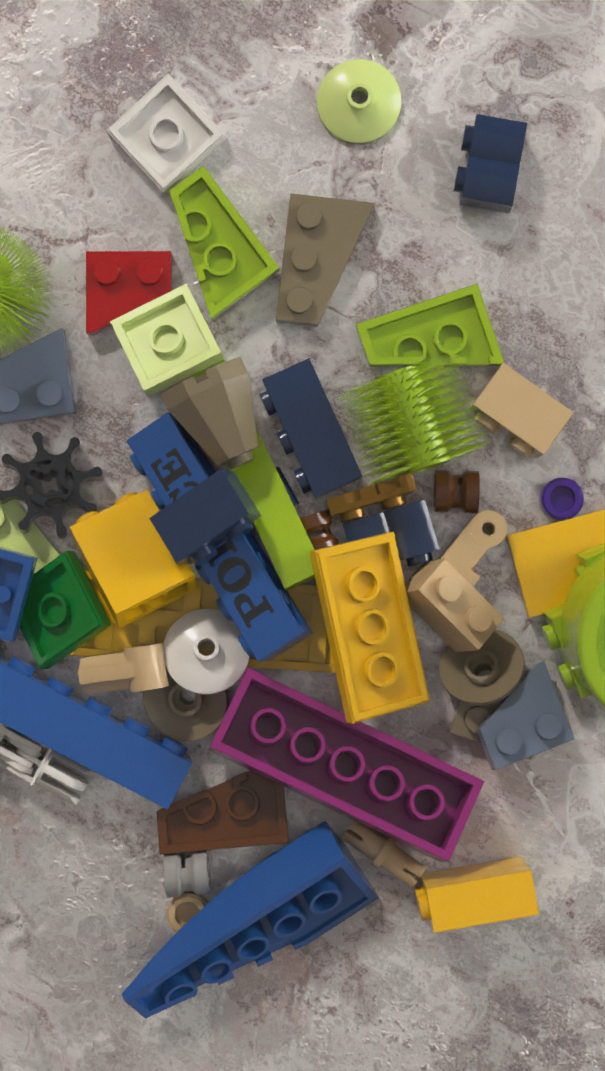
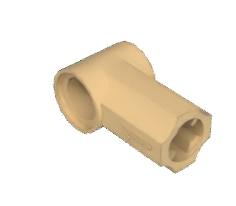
M162 643L124 648V652L80 658L78 677L85 695L130 689V692H138L169 686Z

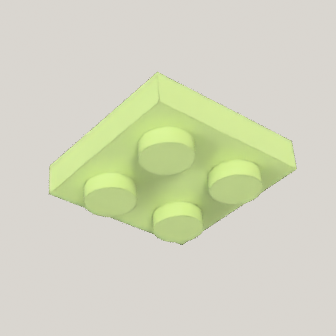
M187 284L110 321L147 397L224 360Z

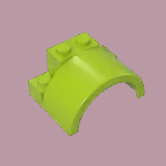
M605 543L576 554L580 566L574 568L577 579L568 593L565 604L544 612L548 625L542 627V632L550 650L557 649L563 664L557 666V670L565 689H573L581 699L593 695L605 706Z

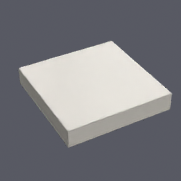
M169 73L106 130L113 141L164 195L226 140V135Z

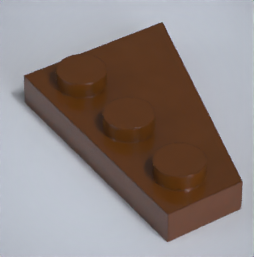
M252 771L241 773L212 788L173 803L169 806L168 810L162 808L156 811L160 855L289 843L284 786Z

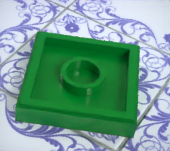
M75 551L63 552L33 574L19 626L39 668L49 669L111 626Z

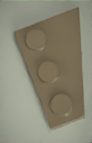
M290 193L276 322L319 326L375 203Z

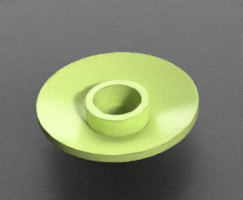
M354 59L340 63L324 77L318 90L317 109L323 125L333 136L347 143L366 144L382 138L395 125L401 109V93L395 78L386 68L373 61ZM356 91H362L367 95L368 99L362 104H357L352 100L351 96Z

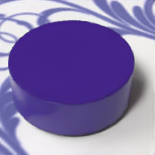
M556 478L544 485L539 496L542 511L554 520L573 518L580 512L584 502L582 489L575 481L569 478Z

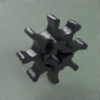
M35 432L32 435V439L37 448V453L31 461L21 463L12 458L10 454L2 456L4 467L15 470L19 474L20 480L15 488L5 491L0 490V504H5L11 500H20L27 505L28 512L18 524L22 533L26 534L29 532L31 524L36 518L47 516L55 521L58 538L64 539L67 536V530L62 519L68 510L79 508L86 513L97 511V506L83 500L79 491L84 483L101 480L102 469L94 467L89 471H79L72 465V457L80 449L78 438L73 437L70 439L65 452L53 455L44 449L42 434ZM68 475L73 479V486L67 483L66 478ZM53 477L57 478V486L62 492L50 489L47 494L43 493L42 484L37 478L45 482H50ZM27 485L33 488V494L31 496L27 494Z

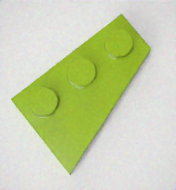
M204 165L169 190L210 318L214 320L279 272L280 268Z
M478 283L358 323L355 326L369 367L413 366L419 363L417 365L419 366L434 357L436 358L433 360H436L442 356H445L443 358L448 356L454 357L452 359L455 360L446 363L453 362L455 363L453 365L501 366L504 363Z

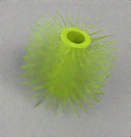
M0 230V246L5 240L0 251V345L2 346L3 344L5 347L6 343L3 339L5 335L12 345L13 341L11 338L13 335L16 339L19 335L22 337L21 339H25L20 329L33 335L11 313L38 329L8 306L40 321L14 305L47 316V314L29 304L38 305L41 301L37 300L50 299L44 298L47 296H41L45 294L38 293L52 291H39L49 289H30L46 288L40 287L46 285H37L43 284L39 281L29 282L45 277L29 279L41 276V274H38L41 271L31 273L40 268L28 271L36 267L34 265L40 261L30 264L38 258L32 256V253L26 258V253L32 251L29 249L24 254L21 253L23 239L19 241L20 244L16 247V240L14 242L10 241L12 235L8 236L9 232H6L5 235L3 233L1 238L3 230ZM7 244L5 252L1 255L2 250ZM12 246L9 253L5 256L6 251ZM15 250L12 256L9 259H7L9 254ZM16 253H18V254L16 255V257H15L11 262H9V261L11 260V258H12ZM19 257H21L15 264L12 265V263H13L16 259H18Z
M445 356L429 363L425 362L417 366L419 364L417 363L413 366H406L395 371L392 370V372L383 376H375L379 378L365 381L372 383L360 385L363 387L350 390L353 392L347 393L352 395L350 396L353 397L351 399H355L352 400L354 402L349 403L351 404L349 406H358L350 409L353 411L348 412L350 413L348 415L359 413L365 415L352 419L357 421L355 425L362 424L357 426L360 427L357 428L359 429L357 431L365 435L359 436L361 437L359 439L371 441L361 444L364 445L361 447L370 450L363 455L369 458L374 457L373 459L375 460L372 461L377 465H385L367 472L372 476L380 473L384 474L380 478L371 480L374 484H380L379 482L383 483L391 479L394 480L408 473L413 475L430 470L449 462L450 459L462 457L460 455L474 452L472 450L489 444L483 441L472 445H463L484 436L479 433L474 435L466 434L476 431L477 428L472 425L464 427V425H468L465 423L478 420L476 419L478 417H460L470 414L468 412L473 410L464 407L466 408L464 410L459 409L462 408L459 406L469 403L459 400L461 397L458 396L461 395L450 391L460 388L457 387L460 386L458 385L460 383H452L455 381L452 380L455 379L453 378L455 374H445L454 371L451 369L456 368L453 366L442 367L446 365L443 364L446 363L444 362L446 358H443ZM368 464L362 465L366 468L371 467Z

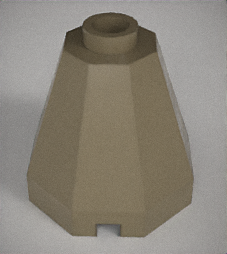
M241 357L204 370L205 374L197 378L191 376L161 394L168 411L218 466L227 463L230 470L254 460L251 452L259 448L250 376Z

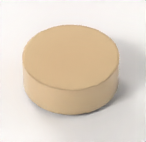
M184 891L181 897H174L167 909V921L171 929L177 933L185 923L208 904V901L204 896L197 895L193 891Z

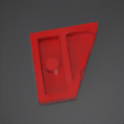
M86 251V334L96 335L102 329L110 326V321L172 291V252Z

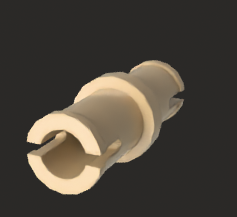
M356 821L352 822L341 838L342 841L347 842L373 860L372 866L377 869L380 866L406 883L411 889H413L418 882V878L422 876L427 868L425 864L420 863L395 845L397 841L391 838L386 839L373 829Z

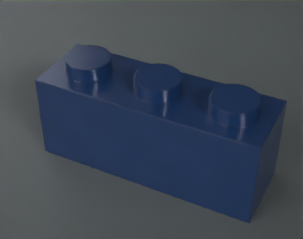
M310 358L262 379L266 390L258 394L268 416L276 413L283 429L276 431V434L285 454L288 455L294 452L301 468L294 470V474L303 494L311 491L314 498L317 499L361 479L360 469Z

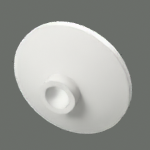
M215 609L194 610L176 620L169 629L163 645L165 666L171 678L185 690L202 695L223 692L237 683L247 668L249 656L239 642L238 637L242 634L233 620L229 621L221 611ZM205 641L211 642L215 647L214 652L208 656H204L198 651V646Z

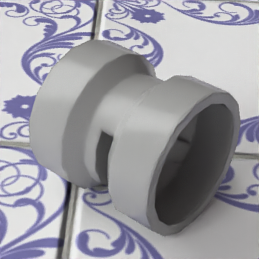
M207 851L193 852L190 857L182 858L177 853L164 854L163 871L167 898L181 897L184 891H193L197 895L211 893L210 866Z

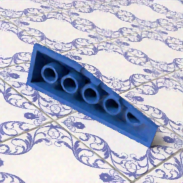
M324 821L315 828L306 831L301 837L281 850L272 853L267 859L250 869L213 898L153 956L122 993L123 999L146 1019L196 996L198 986L205 983H218L220 985L234 978L233 970L253 961L256 962L258 967L273 960L271 953L290 944L296 950L311 943L379 899L344 842L329 824Z

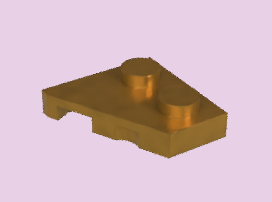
M408 473L394 480L373 484L326 499V504L330 516L339 515L342 523L365 516L364 507L380 503L382 510L406 504L405 495L411 494L417 489L412 473Z

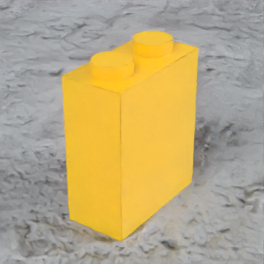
M148 489L139 494L128 493L120 497L114 506L101 512L92 511L86 513L74 525L69 527L73 543L119 628L196 591L195 574L190 565L175 562L149 519L158 513L159 509Z
M521 856L426 872L421 876L422 886L414 887L421 920H429L434 933L539 915L532 870Z

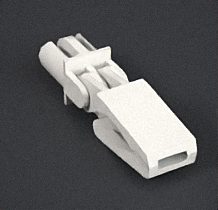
M0 723V758L8 763L7 769L30 782L29 785L37 784L77 806L81 797L74 791L48 778L47 775L71 788L85 791L89 782L78 773L56 762V759L85 775L93 776L95 772ZM6 741L16 746L17 749L5 745ZM46 749H48L45 757L42 758V753L45 752ZM37 765H38L39 768L37 769V771H36V773H35V775H34V774L32 773V771H33V769L36 768Z

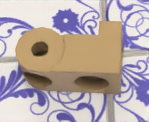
M491 510L475 514L437 560L445 558L474 587L481 577L473 572L472 569L489 548L499 545L507 535L505 519L501 514Z

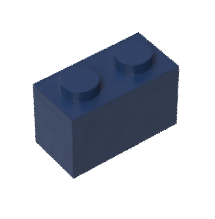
M220 469L149 519L176 563L200 566L216 556L218 552L215 548L229 539L230 542H234L253 530L251 523L260 518L261 514L235 472Z

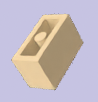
M505 363L497 369L472 404V406L477 407L474 408L476 410H473V412L481 416L476 418L478 420H475V422L483 424L481 426L493 434L497 429L511 438L508 443L509 446L526 458H530L532 454L538 458L543 456L574 413Z
M445 558L423 563L405 584L410 607L455 652L479 650L504 619Z

